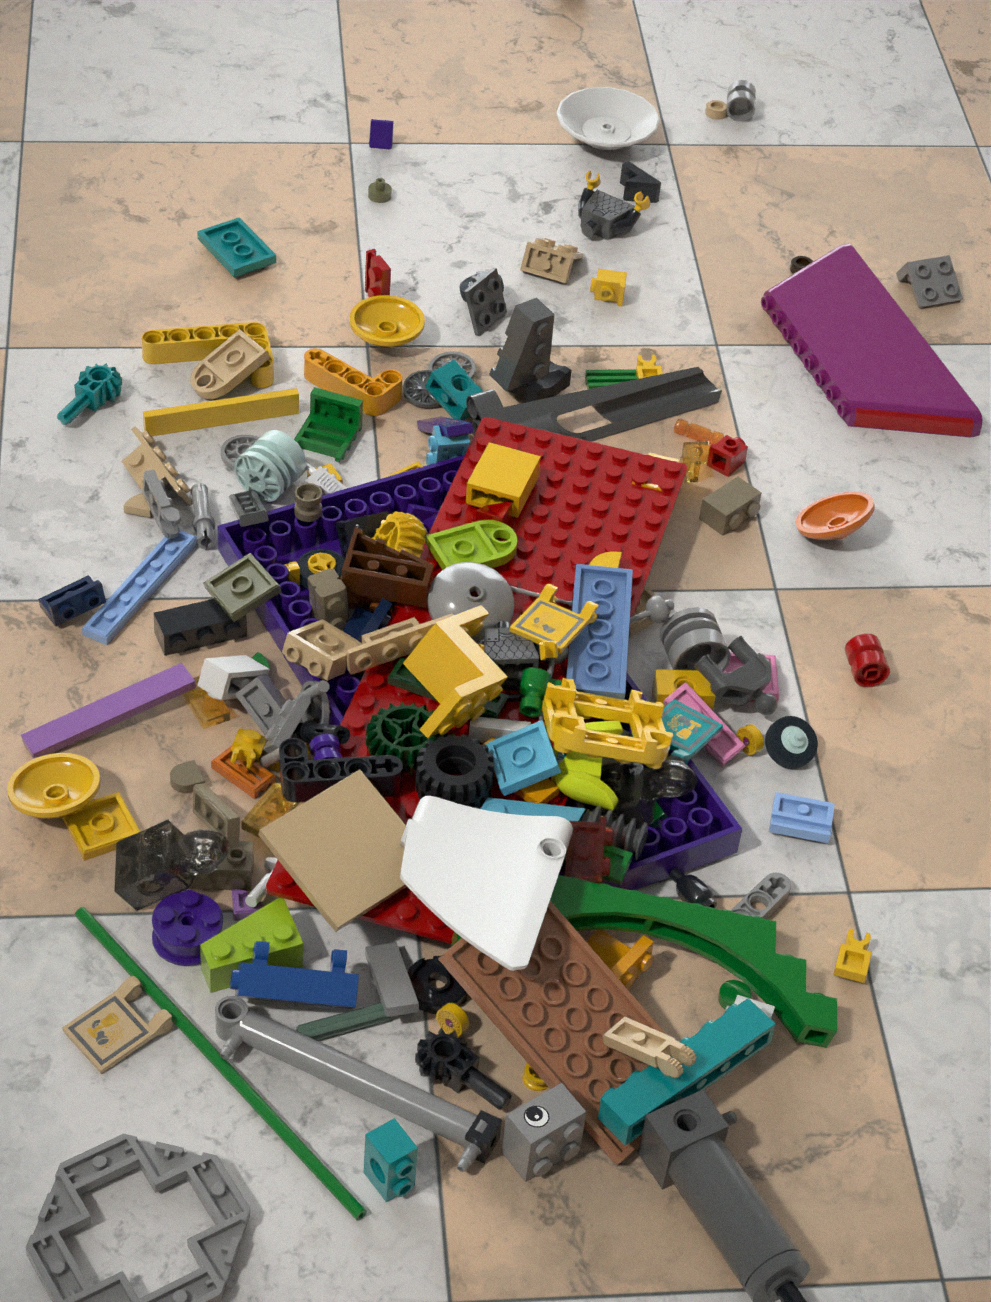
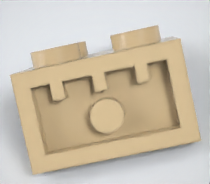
M536 238L535 241L527 242L520 270L568 283L573 260L583 258L584 253L577 252L578 247L572 245L556 246V241Z

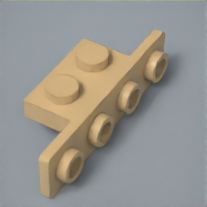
M136 426L133 427L131 430L141 442V445L121 462L140 489L143 490L144 472L155 470L158 479L163 480L164 486L170 483L187 504L192 503L193 500L188 495V492L191 491L181 478L177 480L176 476L179 473L170 462H164L167 456L158 446L154 448L153 444L156 443L154 438L146 430L142 433Z
M451 613L419 624L416 618L413 617L362 635V645L347 650V669L349 673L355 674L411 654L436 622L454 616V614Z

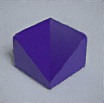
M408 504L407 513L420 519L427 530V534H429L439 511L435 508Z

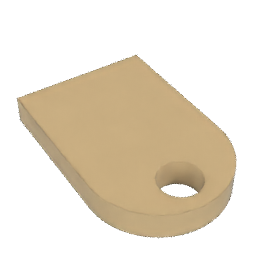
M239 329L198 363L191 373V386L197 395L202 398L214 399L230 392L266 362L270 356L266 350Z

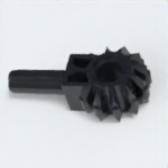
M441 1027L437 1035L428 1031L426 1038L420 1039L417 1044L415 1063L419 1066L421 1076L429 1075L431 1084L437 1079H441L444 1086L447 1085L456 1093H459L467 1086L498 1110L505 1109L509 1105L512 1095L478 1070L480 1057L473 1053L471 1048L467 1047L466 1037L457 1038L456 1030L446 1034Z

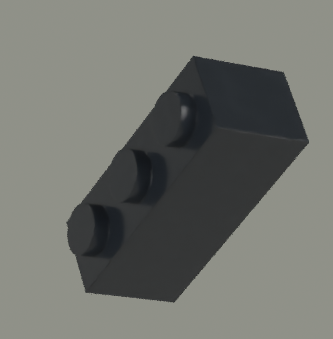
M214 599L154 612V633L164 656L246 637L247 616L245 615L233 622Z

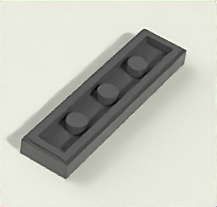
M249 490L229 496L231 507L241 527L269 521L267 511L256 491Z

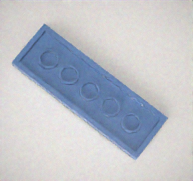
M576 564L572 612L580 614L588 601L599 605L595 611L597 614L596 621L589 623L569 644L566 679H574L576 691L619 699L625 698L632 569Z

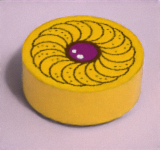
M748 724L738 729L736 736L745 745L742 750L745 754L753 755L763 749V735L755 725Z
M447 1003L437 1011V1022L447 1034L456 1030L458 1037L468 1029V1016L460 1006L454 1003Z

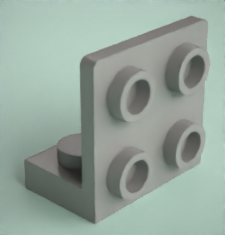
M950 255L907 262L896 273L899 282L908 280V283H911L918 308L954 303L963 299Z

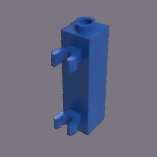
M256 941L253 948V963L241 962L238 964V970H232L230 989L235 990V996L240 998L346 1009L356 1007L359 974L345 973L347 950H332L330 971L267 965L270 942Z

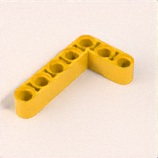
M247 322L149 330L142 334L143 360L149 364L202 361L240 329L266 350L270 356L266 362L249 375L252 385L257 388H268L274 381V359L267 330L262 323Z

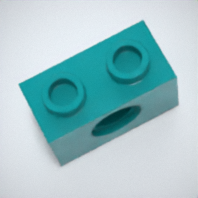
M455 360L432 371L425 385V388L453 419L461 421L471 416L466 405L467 396L483 392L481 387L476 385L465 369Z
M395 1118L365 1134L363 1173L385 1202L408 1194L415 1186L418 1147Z

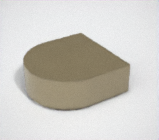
M195 760L178 764L170 772V784L178 792L189 793L193 791L195 784L205 783Z

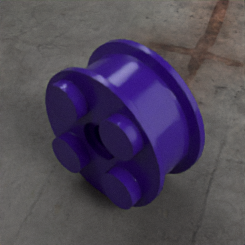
M194 890L175 893L160 901L152 915V944L157 954L175 965L194 966L201 964L200 944L222 932L223 913L219 905L210 897L197 893Z

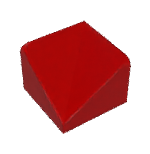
M512 502L490 504L479 508L476 512V521L495 520L507 525L512 515Z

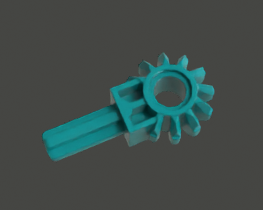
M107 363L103 366L95 364L93 367L86 366L85 371L80 372L79 381L74 385L75 398L57 414V419L61 421V424L67 425L71 423L85 408L96 412L103 404L105 405L106 401L114 402L115 397L121 395L122 377L117 372L116 367H108Z

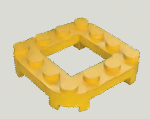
M563 678L561 685L556 686L549 682L547 684L542 711L548 737L554 742V749L558 752L571 753L575 751L584 753L591 758L608 757L614 758L620 763H644L650 768L659 769L667 758L673 733L665 731L661 718L664 710L663 704L661 702L652 703L642 700L643 692L631 690L629 700L576 691L574 679ZM595 717L605 721L629 723L633 737L587 730L584 719Z

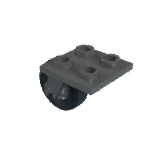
M492 268L488 272L478 271L475 275L461 282L459 287L462 299L467 302L474 333L479 336L507 313L503 296V280L498 274L497 268Z

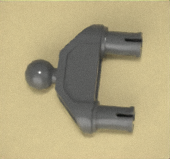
M742 636L732 641L728 649L744 664L743 666L730 673H724L708 654L695 664L694 667L711 684V692L719 700L743 706L754 699L755 708L760 714L771 715L776 711L777 700L775 696L771 693L762 692L771 681V663L764 654H757Z

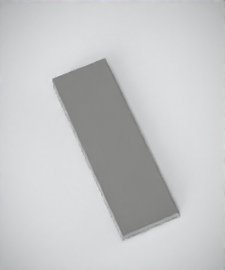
M397 942L366 946L365 956L386 1017L419 1012V1003Z

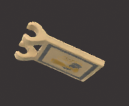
M135 976L127 978L115 992L62 1027L67 1037L100 1074L110 1069L155 1036L165 1034L173 1028L172 1016L167 1010H160L146 1024L127 1003L142 995L141 983Z

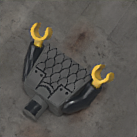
M588 171L585 176L587 188L583 189L578 203V216L581 219L580 227L582 233L589 238L597 235L609 240L618 234L630 232L641 216L640 211L650 207L649 197L646 196L642 201V192H637L634 196L636 206L598 189L594 192L593 189L597 188L601 183L598 173L595 180H590L592 173Z
M500 621L494 628L485 630L484 639L476 642L505 673L507 678L521 679L523 670L538 668L539 662L549 660L550 658H558L556 641L534 643L529 639L510 632L511 624L507 621Z

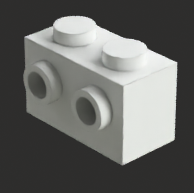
M247 655L206 658L197 686L207 691L208 695L214 699H237L235 693L256 677L264 674L268 675L270 669Z

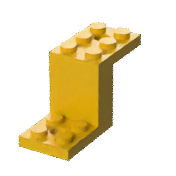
M482 605L436 622L403 663L440 703L419 729L427 738L438 733L442 736L454 726L460 728L469 719L475 721L485 712L484 705L486 702L496 698L503 690L501 684L507 679V676L471 638L481 631L484 627L482 622L489 614Z

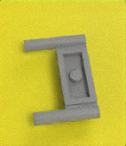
M327 681L318 682L299 693L297 698L293 700L288 699L279 712L282 716L277 725L273 724L265 735V739L268 741L263 750L268 754L260 759V764L263 767L267 768L279 762L280 744L284 740L290 739L311 700L329 690Z

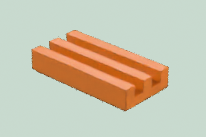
M230 746L211 761V768L249 796L256 799L259 796V791L265 792L268 784L272 786L276 783V776L256 761H254L250 769L246 768L247 762L244 760H236L240 763L239 765L231 763V759L228 758L229 756L232 757L233 753L230 751L232 747ZM248 770H250V771L253 772L255 775H257L258 777H260L261 780H259L258 778H256L255 776H253L251 773H249Z

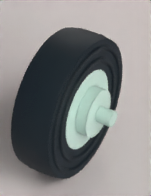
M785 716L776 720L769 727L765 736V746L769 756L778 765L788 769H797L805 766L814 758L818 748V740L815 731L805 720L796 716Z

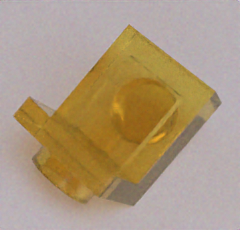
M708 441L683 443L682 456L679 459V463L687 465L685 475L687 483L698 482L701 464H706L710 448Z

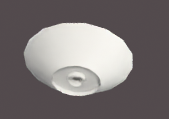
M611 87L586 88L573 92L560 102L556 113L561 127L572 137L596 149L605 151L617 150L646 141L657 132L660 121L655 107L646 99L627 90Z

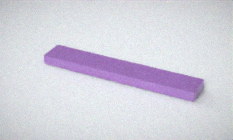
M183 663L177 664L21 734L22 742L33 759L51 754L196 688L195 680Z

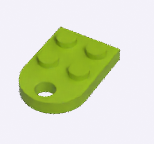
M480 520L426 535V545L442 570L461 562H475L493 568L509 562L515 556L517 536L511 527L502 522ZM505 538L507 541H498L496 539Z

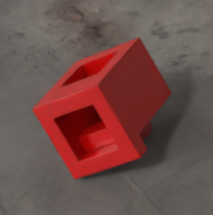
M726 435L718 443L710 445L706 466L729 477L745 462L748 446L745 445V442L740 437L732 438ZM725 458L726 463L720 461V459Z

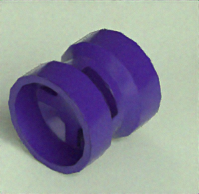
M332 734L318 735L309 743L310 754L313 760L343 758L340 753L339 739Z

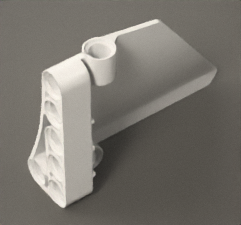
M425 796L420 799L412 819L409 818L401 838L400 846L404 847L400 878L439 919L468 943L509 970L525 969L529 963L573 833V827L563 817L499 813L472 808L434 796Z

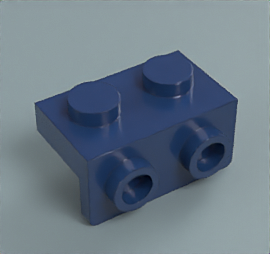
M89 575L38 599L40 608L55 627L106 603L102 583L99 580L93 581Z
M382 598L373 614L358 606L344 627L343 632L362 643V635L386 627L391 618L387 612L392 603Z

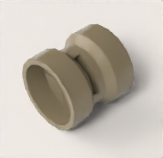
M313 483L299 485L295 489V516L304 522L318 520L322 515V489Z

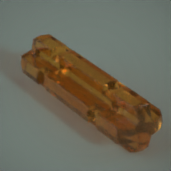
M678 419L674 426L676 434L682 436L687 434L686 437L705 444L710 442L709 445L718 443L724 437L723 433L715 430L711 432V429L695 423L690 425L688 421Z

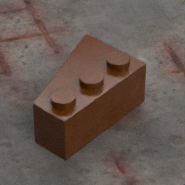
M355 527L342 568V582L346 586L347 593L377 599L384 598L387 601L426 608L428 593L432 584L433 564L402 549L399 552L387 546L386 541L380 538L374 540L364 535L363 530Z

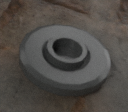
M432 370L417 371L405 379L403 393L409 403L423 408L440 405L425 388Z

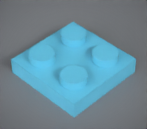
M543 720L486 743L489 753H492L494 757V771L504 796L561 773Z

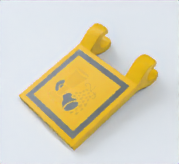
M547 584L533 604L510 626L509 631L537 644L545 641H556L557 651L561 654L589 623L596 621L597 614L595 611L599 605L588 601L580 614L572 612L555 604L557 597L554 594L558 591V587Z

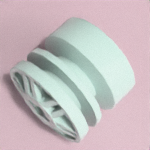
M270 430L265 432L237 458L234 471L237 480L246 491L254 490L261 501L272 502L277 500L290 485L306 471L307 461L303 450L292 437L281 431Z

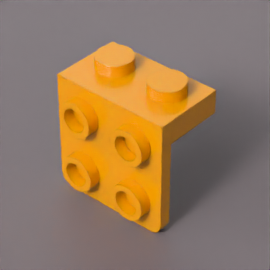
M602 930L596 931L586 941L628 990L634 981L649 969L654 960V956H652L654 941L645 935L632 948H629Z

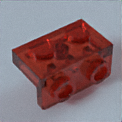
M600 816L599 822L569 821L572 824L573 833L567 848L565 877H576L580 880L602 884L604 876H610L611 857H606V846H612L613 827H608L607 817Z

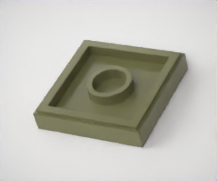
M251 553L203 582L205 589L233 622L282 592L278 583Z

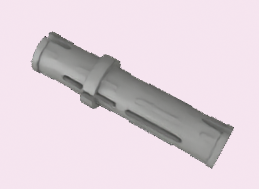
M197 483L191 487L195 516L193 528L197 532L198 546L205 549V541H207L209 549L215 545L213 533L215 522L210 512L208 487L200 483L201 491H199Z

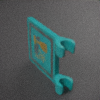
M675 699L664 707L661 717L665 731L673 733L670 749L673 750L670 759L673 762L669 765V769L680 773L688 761L723 728L722 724Z

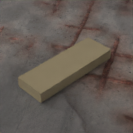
M205 783L195 784L193 787V813L228 848L238 847L240 817Z

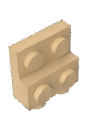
M321 619L288 632L282 653L288 661L307 668L312 676L328 681L345 673L347 650L362 645V643Z

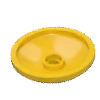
M379 295L358 302L350 312L349 323L352 331L365 342L381 347H396L413 341L422 333L425 317L422 310L415 303L405 298Z
M54 753L40 756L23 764L13 773L7 785L8 798L15 809L32 817L50 819L67 816L82 809L96 796L100 788V774L92 761L77 754Z

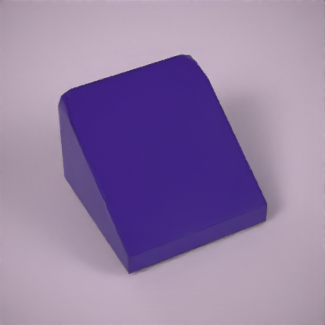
M371 119L370 148L392 149L394 121Z

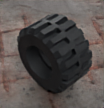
M448 734V737L440 735L436 737L435 741L429 740L425 744V748L420 749L419 757H417L415 787L416 792H418V798L434 796L480 809V805L483 806L487 797L490 798L492 795L495 763H493L494 757L492 753H488L489 748L485 744L480 745V740L476 738L469 739L468 735L461 734V736ZM448 774H459L461 776H453Z

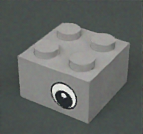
M563 1083L558 1084L506 1114L502 1154L525 1182L535 1176L541 1177L545 1175L552 1166L562 1160L568 1161L580 1151L586 1111Z

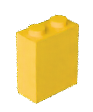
M489 442L467 482L466 504L481 508L490 504L512 502L511 516L518 518L539 478L541 456Z

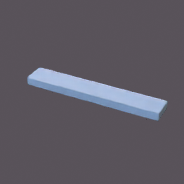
M181 530L177 538L170 539L164 537L111 595L106 603L82 627V635L108 645L197 545V537Z

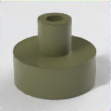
M377 178L376 182L369 185L368 198L371 201L385 203L391 199L392 188L388 183H385V179Z

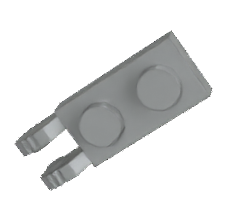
M155 470L145 471L142 493L156 523L165 537L170 539L177 538L180 533L178 524L181 522L180 512L174 508L172 499L167 497L164 482L158 479Z

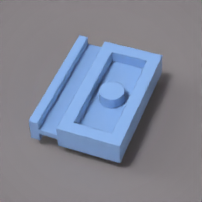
M775 792L769 832L829 843L835 803Z

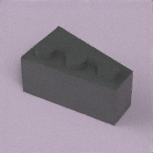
M538 298L515 305L505 334L508 336L504 347H499L497 355L500 358L496 368H491L489 373L506 392L549 375L555 314Z

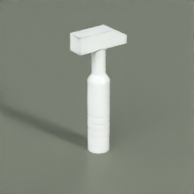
M267 857L264 868L273 871L278 859ZM272 871L266 874L246 897L245 902L248 906L255 907L267 893L266 884Z

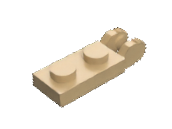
M623 1017L603 1035L604 1045L655 1068L659 1067L663 1074L672 1078H678L683 1073L681 1064L691 1066L696 1061L694 1050L676 1041V1038L627 1017Z

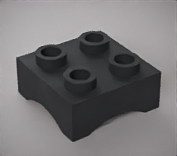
M550 361L548 376L510 391L526 402L553 397L570 386L572 370Z

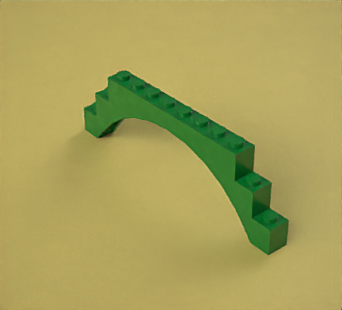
M558 875L550 901L576 931L610 929L646 934L679 944L713 960L742 980L766 1004L775 1006L774 1013L796 1042L827 1048L837 1033V998L825 996L821 993L806 992V959L797 958L789 954L776 953V921L767 920L759 916L734 913L730 910L706 907L698 903L673 900L669 897L645 894L637 890H626L612 887L608 884L584 881L576 877ZM455 931L452 936L451 947L462 938Z

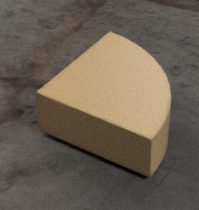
M143 493L131 497L124 504V513L148 518L152 515Z

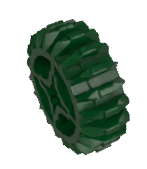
M401 701L399 706H394L390 703L387 709L380 708L377 715H372L370 723L366 727L365 744L370 756L392 755L398 757L402 761L403 771H408L412 775L414 770H416L420 749L425 748V744L429 740L435 741L436 737L440 736V733L427 738L419 730L435 710L428 711L426 705L417 707L415 702L411 705H405L403 701ZM447 732L446 734L442 735V736H443V737H447V736H448V732Z

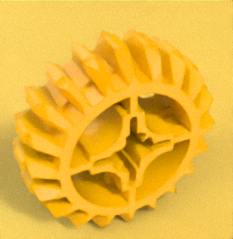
M395 511L393 514H389L386 520L381 521V526L376 529V534L372 539L377 540L380 538L386 541L387 546L399 552L402 549L420 558L421 553L424 552L422 548L426 542V539L423 538L426 530L423 529L424 525L420 522V519L415 518L414 515Z

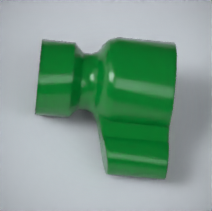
M527 668L523 670L519 689L524 697L520 700L519 712L527 717H540L543 712L542 700H544L548 682L556 686L561 685L562 681L552 679L551 674L543 669Z

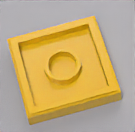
M119 792L91 800L82 809L62 817L84 861L142 841V834Z

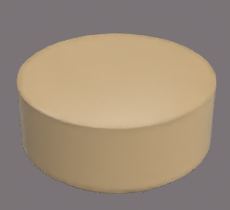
M712 100L706 104L705 114L712 119H723L727 116V104L719 100Z

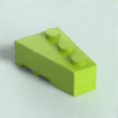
M277 898L200 944L201 970L210 993L230 988L232 970H238V964L241 962L253 963V948L256 941L270 942L267 965L292 968L303 967L304 943L284 898Z

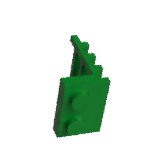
M314 387L310 393V414L294 440L301 449L334 457L335 461L340 463L341 460H344L346 451L350 450L352 441H355L357 432L362 429L363 400Z

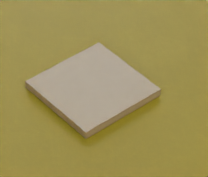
M361 770L356 771L259 831L258 835L335 932L407 887L400 878L404 847L400 846V842L406 825Z

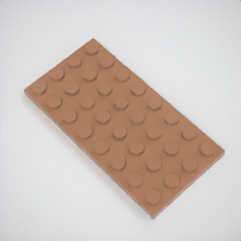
M549 901L529 963L525 969L509 970L461 938L441 955L438 960L550 1089L563 1083L586 1111L584 1129L615 1165L621 1163L639 1145L641 1135L625 1146L598 1119L600 1099L610 1088L614 1087L616 1089L625 1083L633 1072L637 1070L641 1072L650 1065L604 1045L603 1035L623 1017L632 1019L664 1034L666 1033L551 901Z

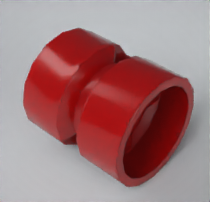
M864 633L851 638L846 643L845 654L851 666L854 681L859 686H877L888 678L890 668L877 636Z

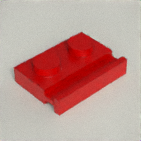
M376 249L366 251L365 292L368 293V297L390 295L391 268L380 255L376 256Z

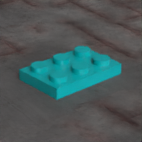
M240 217L197 231L198 240L233 277L241 276L276 263V254Z

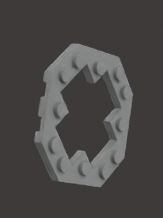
M121 1134L60 1163L55 1174L53 1187L50 1193L47 1194L39 1213L37 1226L33 1235H30L26 1245V1255L52 1302H221L250 1218V1207L217 1155L203 1152L201 1156L184 1152L183 1147L162 1142H156V1145L138 1141L136 1136ZM138 1167L142 1170L155 1193L187 1178L215 1223L214 1226L187 1239V1246L200 1268L141 1298H138L123 1271L90 1287L62 1239L92 1224L91 1215L79 1195Z

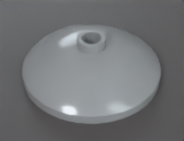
M461 562L445 568L435 577L428 593V610L432 620L451 613L457 615L480 605L485 608L489 614L482 622L484 627L481 631L471 637L475 643L480 639H484L485 630L494 628L498 622L507 621L510 623L514 611V597L507 581L497 571L480 563ZM475 591L479 596L473 597L469 592Z

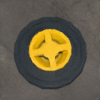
M315 549L304 553L298 560L300 584L308 589L307 578L310 575L327 569H334L340 579L345 561L339 553L329 549Z

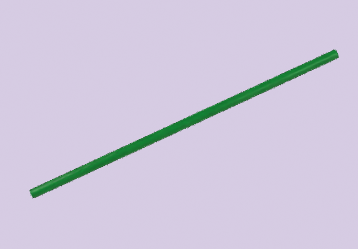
M85 907L79 908L75 912V917L130 976H135L140 981V987L160 1009H165L171 1014L172 1022L357 1221L362 1219L366 1215L367 1210L227 1060L221 1058L220 1052Z

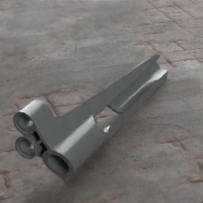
M693 367L503 407L496 391L490 389L467 396L466 405L469 414L474 419L472 421L473 437L482 418L489 417L586 441H593L718 403L722 390H718L708 380L702 369ZM592 406L611 424L581 433H574L564 429L557 422L558 415Z

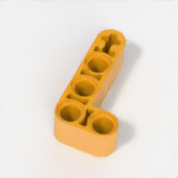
M313 348L307 350L304 354V377L307 381L323 390L363 400V413L366 415L380 416L401 400L403 376L399 371L385 370L376 377L371 378L324 350Z

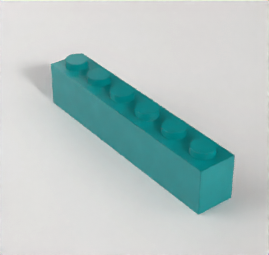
M749 998L738 1005H731L720 1018L715 1021L710 1020L706 1022L698 1033L690 1038L685 1037L679 1041L694 1050L696 1061L691 1066L681 1064L683 1073L678 1078L663 1074L659 1067L655 1068L651 1065L641 1072L639 1070L633 1072L621 1086L616 1089L614 1087L610 1088L602 1095L598 1119L626 1146L642 1134L645 1115L707 1089L768 1046L772 1041L776 1023Z

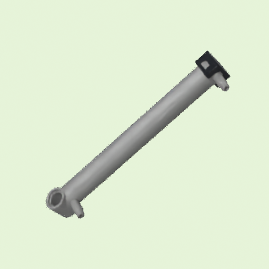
M224 997L215 1006L216 1034L220 1039L226 1041L220 1052L221 1058L229 1059L243 1042L464 1147V1152L457 1165V1169L460 1172H466L474 1160L485 1164L500 1139L502 1119L483 1110H480L478 1115L464 1110L248 1009V1005L240 997Z

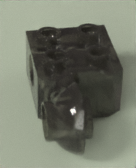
M674 755L667 756L659 769L644 768L641 763L637 762L628 764L614 762L601 765L600 780L607 784L618 798V803L613 810V820L616 821L621 814H624V824L628 825L632 818H635L637 829L644 822L648 823V827L651 824L655 814V799L681 797L694 790L697 784L694 771L685 764L682 758ZM578 802V808H584L585 813L588 809L593 812L596 806ZM601 808V815L605 816L609 810Z
M169 819L116 842L114 892L136 911L143 909L172 894L189 889L196 874H209L215 871L229 853L230 843L219 832L195 830L184 834Z

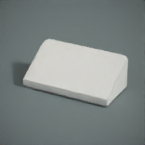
M479 717L475 721L470 720L469 739L476 738L481 743H485L492 737L498 739L529 726L531 722Z

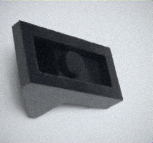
M630 161L623 163L620 184L625 186L623 200L635 202V194L642 192V201L648 196L650 203H657L659 201L661 182Z

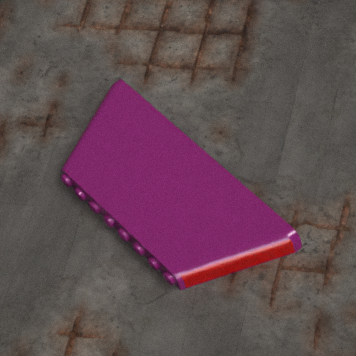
M851 244L839 245L764 292L761 298L762 309L770 316L773 324L780 330L783 338L792 347L794 354L800 358L805 369L810 372L815 379V383L820 386L827 400L832 403L838 415L842 417L847 426L969 438L980 435L982 415L979 408Z

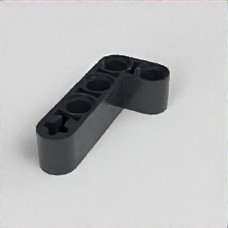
M290 738L280 744L279 772L281 792L283 797L289 802H306L358 770L363 772L382 797L394 796L402 789L403 764L398 757L382 755L308 760L307 746L302 740Z

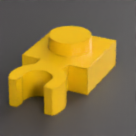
M638 355L636 376L638 379L663 374L662 367L656 366L657 358L655 355H651L650 361H645L642 359V355Z
M239 728L230 750L233 752L231 763L235 764L236 760L240 759L247 762L246 768H252L254 760L259 761L267 741L265 736L260 735L255 730Z
M850 928L847 932L845 944L840 945L833 975L865 983L872 951L867 950L871 935L866 933L864 940L859 941L853 937L854 929Z

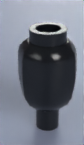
M677 867L669 873V877L676 883V892L681 901L716 908L717 902L714 900L713 891L698 877L691 874L685 875Z

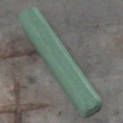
M377 1003L298 1025L296 1031L312 1039L320 1040L390 1020L391 1017H386L382 1003Z

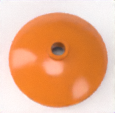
M843 492L830 495L803 509L796 518V527L801 535L811 539H843L857 531L870 519L875 510L873 498L863 492Z

